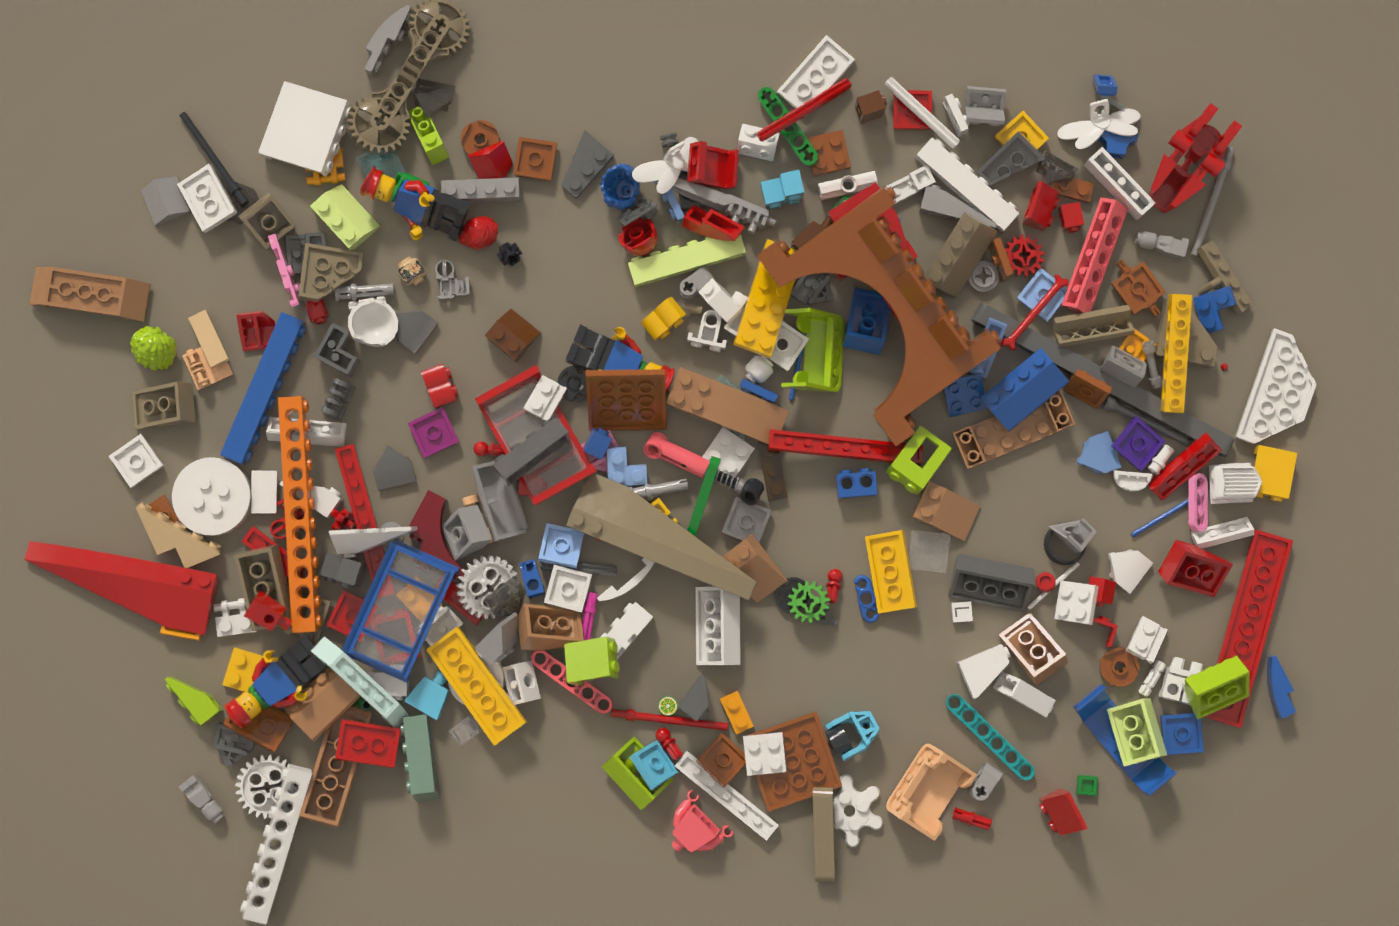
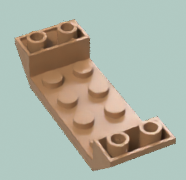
M50 266L36 267L29 305L46 308L57 307L145 322L151 284L123 277Z
M1059 390L1009 432L997 417L994 416L952 434L967 469L1071 427L1075 425V422L1061 390Z

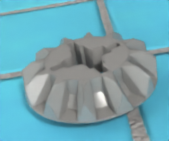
M979 261L969 277V283L978 291L986 292L992 290L998 283L999 272L992 263ZM982 269H984L985 275L991 276L985 279L984 284L981 278L975 277L981 275Z

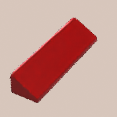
M1204 433L1162 469L1158 475H1155L1150 483H1148V486L1163 501L1220 453L1222 449L1207 433Z

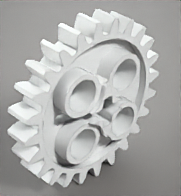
M488 555L487 560L484 556H481L480 562L474 558V565L467 563L469 569L461 570L465 575L464 577L458 576L462 583L456 584L457 587L461 588L456 594L462 596L459 602L465 603L463 608L469 609L468 612L473 615L475 613V616L478 618L481 615L485 619L488 618V615L495 618L496 612L502 615V609L509 610L507 607L508 603L514 605L511 600L512 597H518L514 594V591L519 590V588L514 586V584L518 583L519 580L513 578L517 573L511 571L513 566L507 565V561L504 559L501 561V558L498 556L493 558V556ZM492 569V575L486 577L487 571ZM477 582L478 587L472 591V585ZM504 583V588L498 592V586ZM489 596V602L484 605V599Z
M272 754L269 755L268 759L261 755L260 761L254 757V764L246 763L248 769L241 768L244 775L237 776L241 782L235 784V786L240 787V790L235 793L242 795L238 802L245 801L242 808L244 809L249 806V814L256 811V817H258L260 813H263V817L266 819L271 807L276 805L277 799H274V791L277 790V787L281 788V785L271 787L270 791H267V788L251 791L250 788L262 787L266 782L269 785L283 782L280 779H273L270 773L273 770H278L282 773L283 768L287 769L285 765L287 759L281 763L279 762L280 756L273 760ZM259 774L262 778L261 782L258 784L253 783L251 775ZM290 783L287 789L294 791L298 786L295 783ZM255 794H263L265 801L258 803L254 798ZM284 802L281 807L288 810L289 806L287 804L292 805V803Z

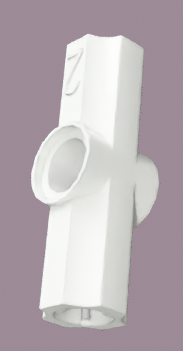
M875 171L854 176L849 175L841 179L819 183V194L822 201L840 196H851L875 182L878 185ZM851 182L853 188L846 190L843 187V183Z

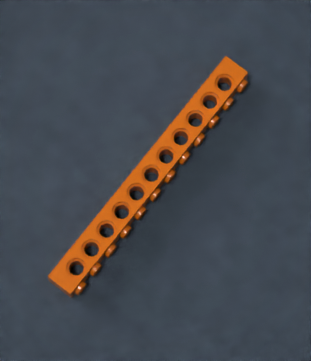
M303 396L279 397L278 408L292 633L320 631L319 627H322V617L318 614V608L321 607L320 596H317L320 580L319 576H316V568H318V557H315L317 538L314 537L313 529H316V519L312 515V510L315 509L314 498H311L314 482L310 478V470H312L313 465L312 459H309L311 440L308 439L307 433L310 431V422L306 416V412H309V403ZM293 412H298L299 418L296 422H292L291 420V414ZM295 431H298L300 433V438L298 441L294 442L292 439V434ZM299 450L301 452V458L300 460L295 461L293 458V454L295 451ZM297 470L302 472V478L299 481L294 477ZM299 489L304 493L301 500H297L295 496ZM299 509H303L305 512V516L301 520L297 518V511ZM302 528L306 531L304 539L298 537V531ZM302 548H305L307 551V556L304 559L299 556V551ZM302 568L308 570V576L305 579L300 575ZM304 587L308 588L310 592L307 598H304L301 594ZM305 607H308L311 611L308 618L304 617L302 613Z

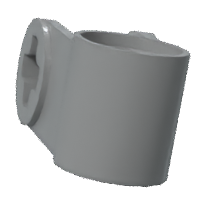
M703 266L681 282L679 293L683 298L691 299L698 295L699 291L712 278L714 280L715 278L707 266ZM686 285L688 288L692 287L691 292L688 290L684 291Z
M985 762L970 786V796L975 800L987 799L1002 777L1003 772ZM982 787L983 795L977 796L976 788Z

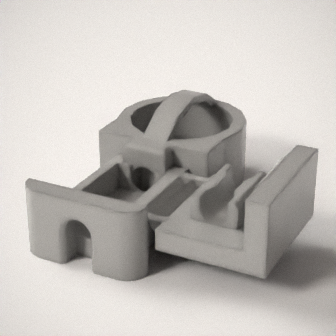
M445 259L440 260L435 266L436 279L440 280V296H437L438 299L453 300L455 295L452 294H456V296L470 295V278L466 277L464 280L458 281V278H455V267L452 262ZM446 263H449L452 267V272L448 276ZM441 264L443 276H441L438 271Z

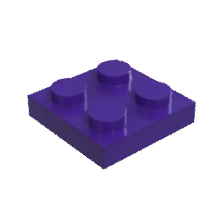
M1134 416L1111 447L1138 471H1142L1164 444L1165 440L1141 419Z

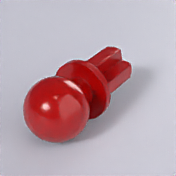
M479 441L473 447L474 453L479 457H483L487 453H491L490 457L492 455H505L500 444H493V442H491V446H488L487 443Z
M831 569L827 575L829 582L826 583L828 592L826 598H830L831 601L828 602L830 604L837 602L838 591L841 589V585L838 583L842 581L843 574L839 569Z
M666 728L658 729L655 734L656 740L659 743H664L662 748L667 750L673 760L680 759L683 753L675 743V738L670 739V731Z

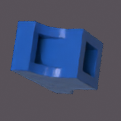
M1105 130L1097 140L1103 144L1104 149L1113 158L1123 159L1126 155L1127 146L1134 145L1137 142L1138 133L1135 136H1121Z

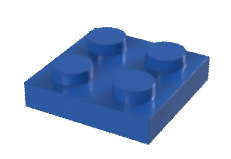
M1194 713L1160 715L1161 734L1167 755L1204 752L1201 718L1197 719Z

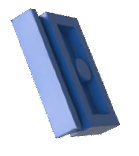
M744 378L740 383V387H743V392L750 395L756 393L761 396L760 399L770 403L771 401L776 402L779 395Z

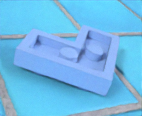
M626 446L607 448L608 479L625 486L647 484L646 464L627 465Z

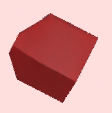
M504 140L468 155L479 179L506 178L513 164Z
M263 311L236 314L242 350L266 349L276 325L275 320Z

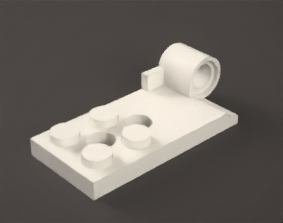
M735 291L732 298L742 311L729 324L726 323L724 329L735 337L748 299L747 296ZM782 321L772 356L768 359L785 371H788L809 339ZM779 339H784L787 342L785 350H780L777 347Z

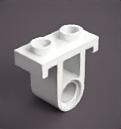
M715 310L706 311L701 320L698 338L693 337V333L689 332L687 342L691 343L690 346L695 348L706 346L710 347L709 350L714 352L725 350L727 341L717 342L721 326V316ZM713 316L717 319V323L715 325H708L706 319Z

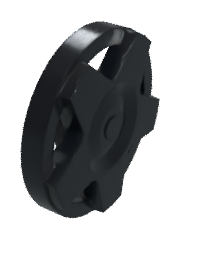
M577 366L565 368L560 373L557 381L559 385L567 388V395H564V398L572 402L586 399V370ZM576 369L583 370L584 373L579 374ZM567 372L568 377L562 378V376ZM577 394L583 395L581 398H575Z
M797 577L787 578V581H790L789 586L781 585L775 591L777 605L787 613H790V610L787 609L790 607L788 603L792 602L788 595H794L792 588L799 589V582L805 585V581ZM802 591L798 595L797 599H800L803 596L804 591ZM778 593L783 597L781 603L779 602ZM808 595V601L806 604L809 606L811 599ZM797 607L800 612L805 610L803 607Z

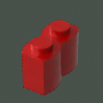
M444 364L421 372L435 409L457 401L456 397L459 396L456 386H452L449 379L452 378L449 367L445 368Z

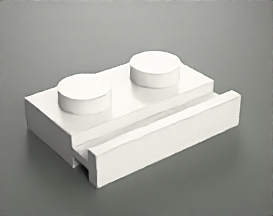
M953 94L945 96L942 104L958 137L963 136L968 130L969 121H966V115H962L960 111L961 104L958 98H954Z
M542 375L523 409L547 421L552 418L567 388Z
M1142 616L1126 651L1152 664L1168 629H1164L1159 624Z

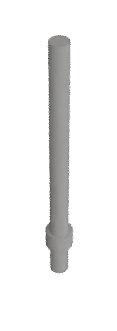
M1227 147L1223 161L1226 164L1217 176L1191 252L1192 256L1198 257L1199 255L1196 249L1200 248L1203 244L1227 171H1230L1231 159L1235 150L1233 147Z

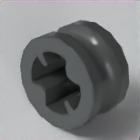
M677 133L661 136L660 140L663 141L662 147L677 145L679 143L676 140Z

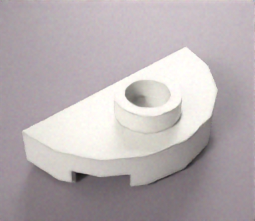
M1113 471V478L1116 484L1123 490L1135 492L1140 491L1150 483L1152 474Z

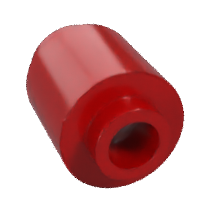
M321 299L318 302L305 300V308L310 322L315 323V325L325 323L329 315L324 300Z

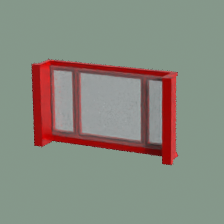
M537 365L475 398L479 409L505 455L511 451L510 448L518 442L520 444L524 442L529 433L540 430L542 428L541 425L545 422V420L523 409L541 378ZM559 406L551 420L556 418L568 430L571 440L519 478L534 506L597 472Z

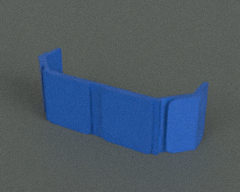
M1099 684L1075 704L1073 708L1127 776L1149 797L1175 776L1177 772L1171 770L1160 758L1123 766L1107 709L1117 706L1106 693V687Z

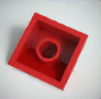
M1039 181L1033 189L1022 224L1041 231L1050 227L1054 216H1051L1052 210L1057 208L1060 198H1057L1058 191Z

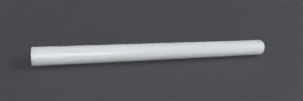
M1076 562L1056 580V586L1080 564ZM1042 592L1027 608L1031 610L1048 593Z

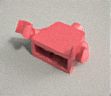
M693 790L688 792L687 800H683L674 815L673 826L675 829L672 834L677 839L672 842V846L678 852L684 847L689 852L712 850L724 840V837H731L733 835V831L727 835L724 833L725 828L729 825L722 826L720 830L695 804L691 805L692 802H696L699 798V794L696 799L689 797Z

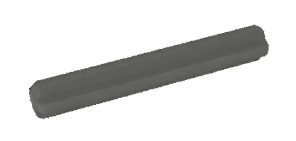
M540 562V569L552 570L555 564ZM578 562L577 569L565 567L588 574L617 575V566Z

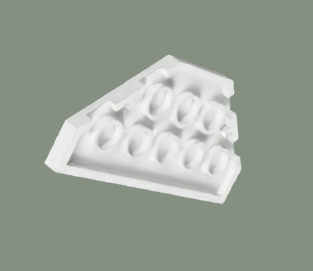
M1275 328L1272 329L1235 438L1255 444L1304 421L1317 384L1307 368L1308 365L1302 353L1299 352L1292 334Z

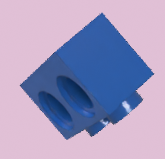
M870 468L859 469V473H851V470H842L840 474L835 476L837 499L877 495L876 472L871 471ZM863 477L871 480L870 487L865 488L861 485ZM843 479L851 481L852 487L850 489L842 487L841 482Z

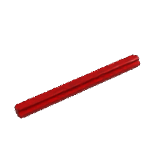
M847 78L841 80L758 131L757 138L764 142L850 89L852 86L851 82Z

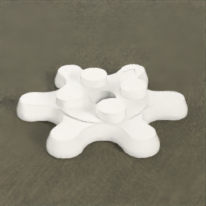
M843 774L840 776L842 787L834 794L835 830L843 831L845 843L847 846L854 848L860 842L859 831L861 828L870 827L873 830H879L883 826V819L880 816L874 815L870 809L872 802L879 798L880 790L875 786H870L865 791L859 792L853 786L851 775ZM847 805H852L855 808V813L852 816L844 814V808Z

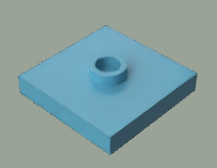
M657 740L629 757L651 790L679 773Z

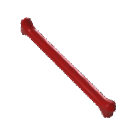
M1058 274L1054 275V285L1011 336L1001 340L1002 346H1008L1011 351L1016 350L1015 342L1059 289L1069 285L1068 279H1062Z

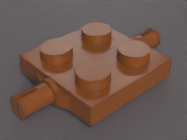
M1123 259L1116 263L1122 274L1111 285L1125 305H1129L1132 315L1147 308L1154 317L1161 312L1154 303L1166 292L1144 261L1132 268H1128Z

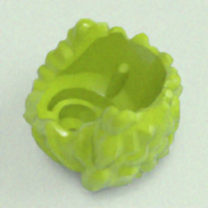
M145 326L133 334L130 342L131 352L138 364L140 363L144 368L150 367L154 371H157L158 368L161 370L168 369L173 364L177 344L172 337L167 336V333L162 332L159 327Z

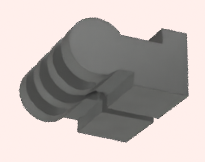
M335 378L333 386L329 390L330 395L334 397H326L325 405L322 406L321 412L324 415L342 421L348 405L341 401L349 403L356 387Z

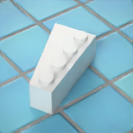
M636 602L634 604L629 603L623 610L625 613L621 619L617 617L610 625L611 631L608 634L604 632L601 636L615 639L618 645L617 660L653 619V616Z

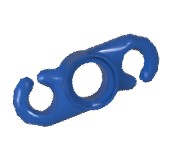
M859 575L855 578L854 584L857 585L860 580L866 581L864 588L859 586L855 588L858 594L857 601L861 616L867 623H873L878 620L879 614L876 613L873 618L867 617L869 610L877 612L872 583L866 575ZM864 593H868L872 597V601L868 605L861 602V596Z

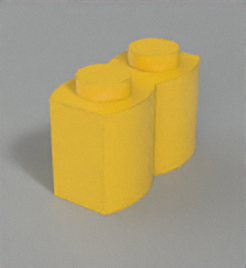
M669 297L644 318L641 324L654 340L659 338L664 340L671 334L669 330L673 326L677 328L684 322L682 318L686 313L673 297Z

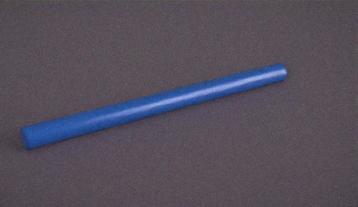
M803 349L797 357L794 375L800 369ZM795 389L790 390L789 400H794Z
M1189 499L1131 533L1132 537L1188 505Z

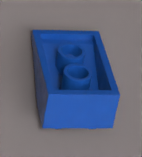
M854 288L842 347L876 355L881 354L885 344L890 309L878 292Z

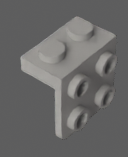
M967 86L964 107L966 121L975 125L981 123H988L991 126L1005 124L1004 103L1006 89Z

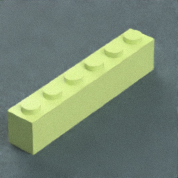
M741 234L735 242L705 237V240L698 242V240L687 242V246L679 247V245L668 248L667 252H652L649 254L650 257L642 258V256L632 258L628 266L635 288L698 270L703 266L708 267L745 256L746 250Z

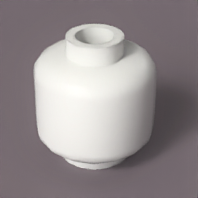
M756 355L745 366V370L748 372L745 376L752 383L757 381L762 384L773 374L772 367L774 365L766 357Z

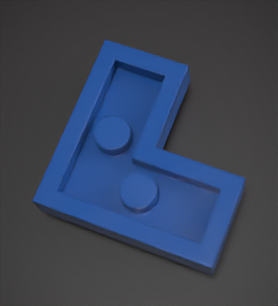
M1231 286L1193 298L1199 320L1208 334L1224 329L1219 310L1237 305Z

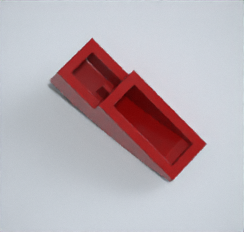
M692 205L686 213L682 223V227L692 232L723 241L735 242L744 230L743 225L715 210L710 209L709 212H706L695 205Z

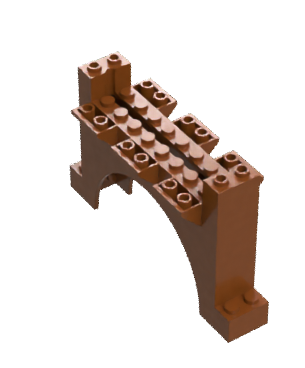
M885 185L792 254H789L790 248L784 240L781 242L778 239L761 251L757 257L780 288L806 275L836 273L859 279L870 285L891 305L904 333L905 363L895 388L874 409L875 413L873 416L895 446H897L915 433L916 421L909 413L1001 349L1000 342L1002 341L995 330L991 332L989 328L970 341L969 332L964 325L962 327L959 326V318L954 311H948L947 304L941 296L937 298L935 295L936 287L930 278L925 279L924 270L920 264H914L911 261L913 257L909 251L901 248L902 240L896 231L893 233L890 231V223L884 215L880 217L883 212L897 202L895 191L891 186L887 188Z

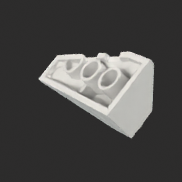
M417 526L329 531V535L336 553L344 554V558L356 557V553L366 552L417 531Z

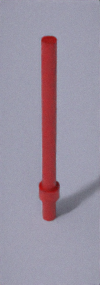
M627 709V711L611 710V717L625 718L626 721L634 722V720L724 731L728 729V723L699 719L696 721L691 718L635 712L632 709Z

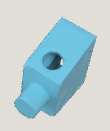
M440 670L437 671L433 680L425 676L405 699V702L435 720H439L450 692L448 688L443 686L446 677Z

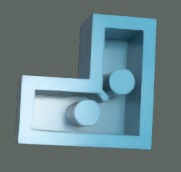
M799 170L782 173L780 178L760 183L765 208L777 209L782 207L781 204L789 203V205H795L800 203V200H803L804 188Z

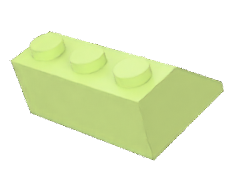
M342 184L325 192L310 205L350 251H354L381 227Z
M1150 698L1140 699L1107 709L1123 766L1167 756Z

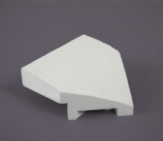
M1129 549L1124 552L1108 553V559L1111 564L1110 578H1113V581L1117 582L1116 584L1125 592L1131 594L1153 562L1137 550Z

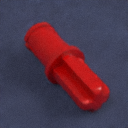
M955 807L952 815L953 820L967 823L969 827L973 825L985 830H989L991 827V819L977 815L974 811L971 813Z

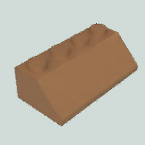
M328 666L301 692L305 693L308 691L304 701H298L284 709L306 735L315 741L361 696Z

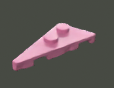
M276 233L272 234L268 238L277 258L276 263L284 287L291 294L290 305L294 307L299 305V283L294 282L292 277L295 276L293 267L287 264Z

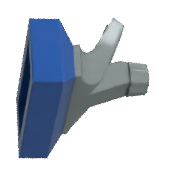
M1094 74L1093 84L1101 100L1108 99L1109 113L1111 109L1110 104L1123 110L1125 106L1111 97L1117 94L1118 88L1114 77Z

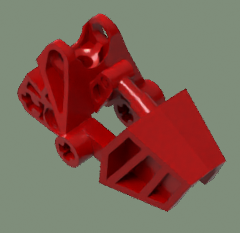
M1212 103L1206 107L1197 119L1182 130L1178 129L1168 142L1175 150L1170 157L1165 154L1163 155L1148 194L1155 201L1153 206L1163 213L1176 208L1206 186L1201 180L1207 172L1216 177L1226 164L1223 161L1227 147L1242 125L1234 120L1222 135L1215 127L1207 125L1219 109ZM1184 155L1186 160L1182 165H1178L1177 162ZM1206 155L1193 175L1187 173L1192 163L1196 165Z

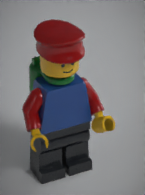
M373 166L360 188V195H366L372 201L374 198H377L384 202L389 200L393 203L395 202L393 209L407 221L411 229L409 231L410 236L414 241L423 237L421 233L422 228L419 226L422 225L428 226L433 230L442 231L450 235L449 239L456 242L462 231L471 204L448 194L440 193L439 190L429 186V182L411 174L397 172L395 179L383 174V171L377 170L375 166Z
M580 324L573 340L574 343H572L567 354L566 363L585 370L665 369V389L667 394L674 379L675 368L671 369L666 365L660 366L652 362L647 365L645 361H642L643 356L641 355L640 348L626 334L622 327L613 329L617 334L613 335L611 339Z
M306 635L279 658L271 657L272 653L275 652L274 650L266 651L263 658L255 666L252 675L253 684L248 688V692H244L238 698L231 699L227 704H224L229 718L239 728L245 729V726L252 722L251 719L258 715L261 709H266L271 705L275 708L289 707L298 701L306 699L308 691L300 693L302 685L328 666L315 655L311 656L304 663L301 662L312 653L311 650L315 647Z

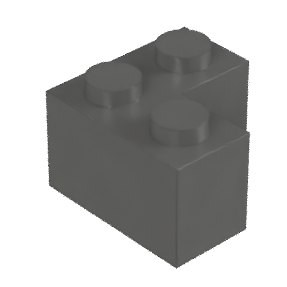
M332 323L313 357L349 377H352L360 362L358 358L344 351L352 337L351 333Z
M326 553L320 575L325 576V581L335 583L337 580L340 581V586L354 589V586L360 587L367 564Z

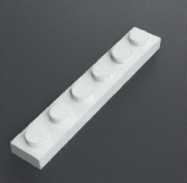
M686 751L675 767L767 841L779 825L729 784L723 788L696 762L697 758Z

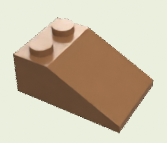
M928 481L911 518L965 542L980 506L944 487Z
M753 534L722 556L756 581L751 598L757 603L787 581Z
M524 604L518 614L521 650L543 651L564 647V644L584 641L581 614L578 611L563 607Z
M1028 613L999 634L1003 643L1036 686L1068 664L1064 651L1031 613Z

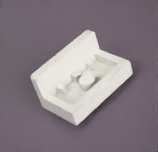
M742 124L736 149L742 155L773 161L780 132L761 142L757 138V133L763 128Z
M441 606L425 640L432 646L454 628L461 627L464 623L449 606L445 608Z

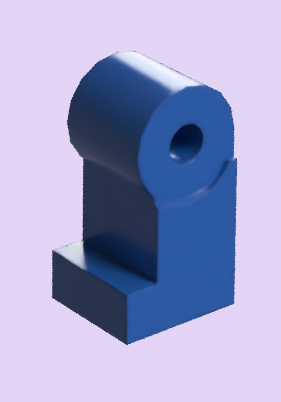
M535 559L519 563L527 597L531 599L545 595L546 592Z

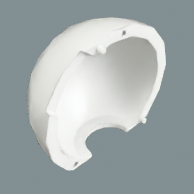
M369 299L359 303L352 309L348 317V328L352 338L357 342L372 347H383L394 339L398 331V318L395 311L387 303L381 300Z

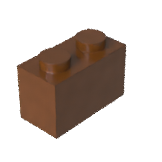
M879 90L857 97L855 109L861 124L883 117L887 101L884 94L881 95Z

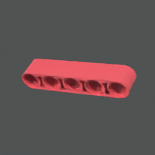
M535 651L532 654L531 661L537 668L597 712L605 714L612 709L613 702L610 697L588 681H583L582 685L570 687L567 684L566 665L547 651ZM538 653H543L546 656V661L543 664H538L535 660ZM555 664L560 665L562 668V672L558 676L553 675L551 672V668ZM587 687L593 690V696L590 699L583 696V690ZM601 699H606L609 702L607 710L599 708L598 703Z

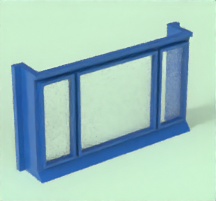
M396 539L394 542H390L343 645L342 651L352 659L408 683L411 669L453 576L457 575L459 567Z

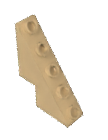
M144 502L137 505L136 510L157 555L176 548L184 568H188L218 556L222 552L221 546L216 542H208L203 539V535L186 530L184 524L170 521L166 514L162 512L156 513L151 510L152 507Z

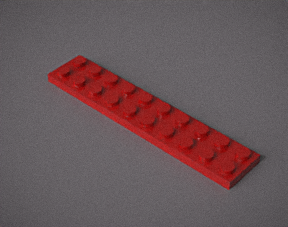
M1254 530L1217 660V664L1235 656L1240 659L1249 671V697L1211 713L1204 718L1237 728L1242 727L1293 540Z

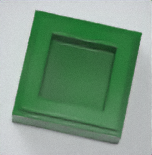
M1077 775L1076 794L1097 796L1098 777Z

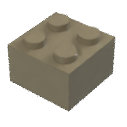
M270 193L264 195L238 216L265 249L271 246L268 236L276 233L279 240L296 226Z

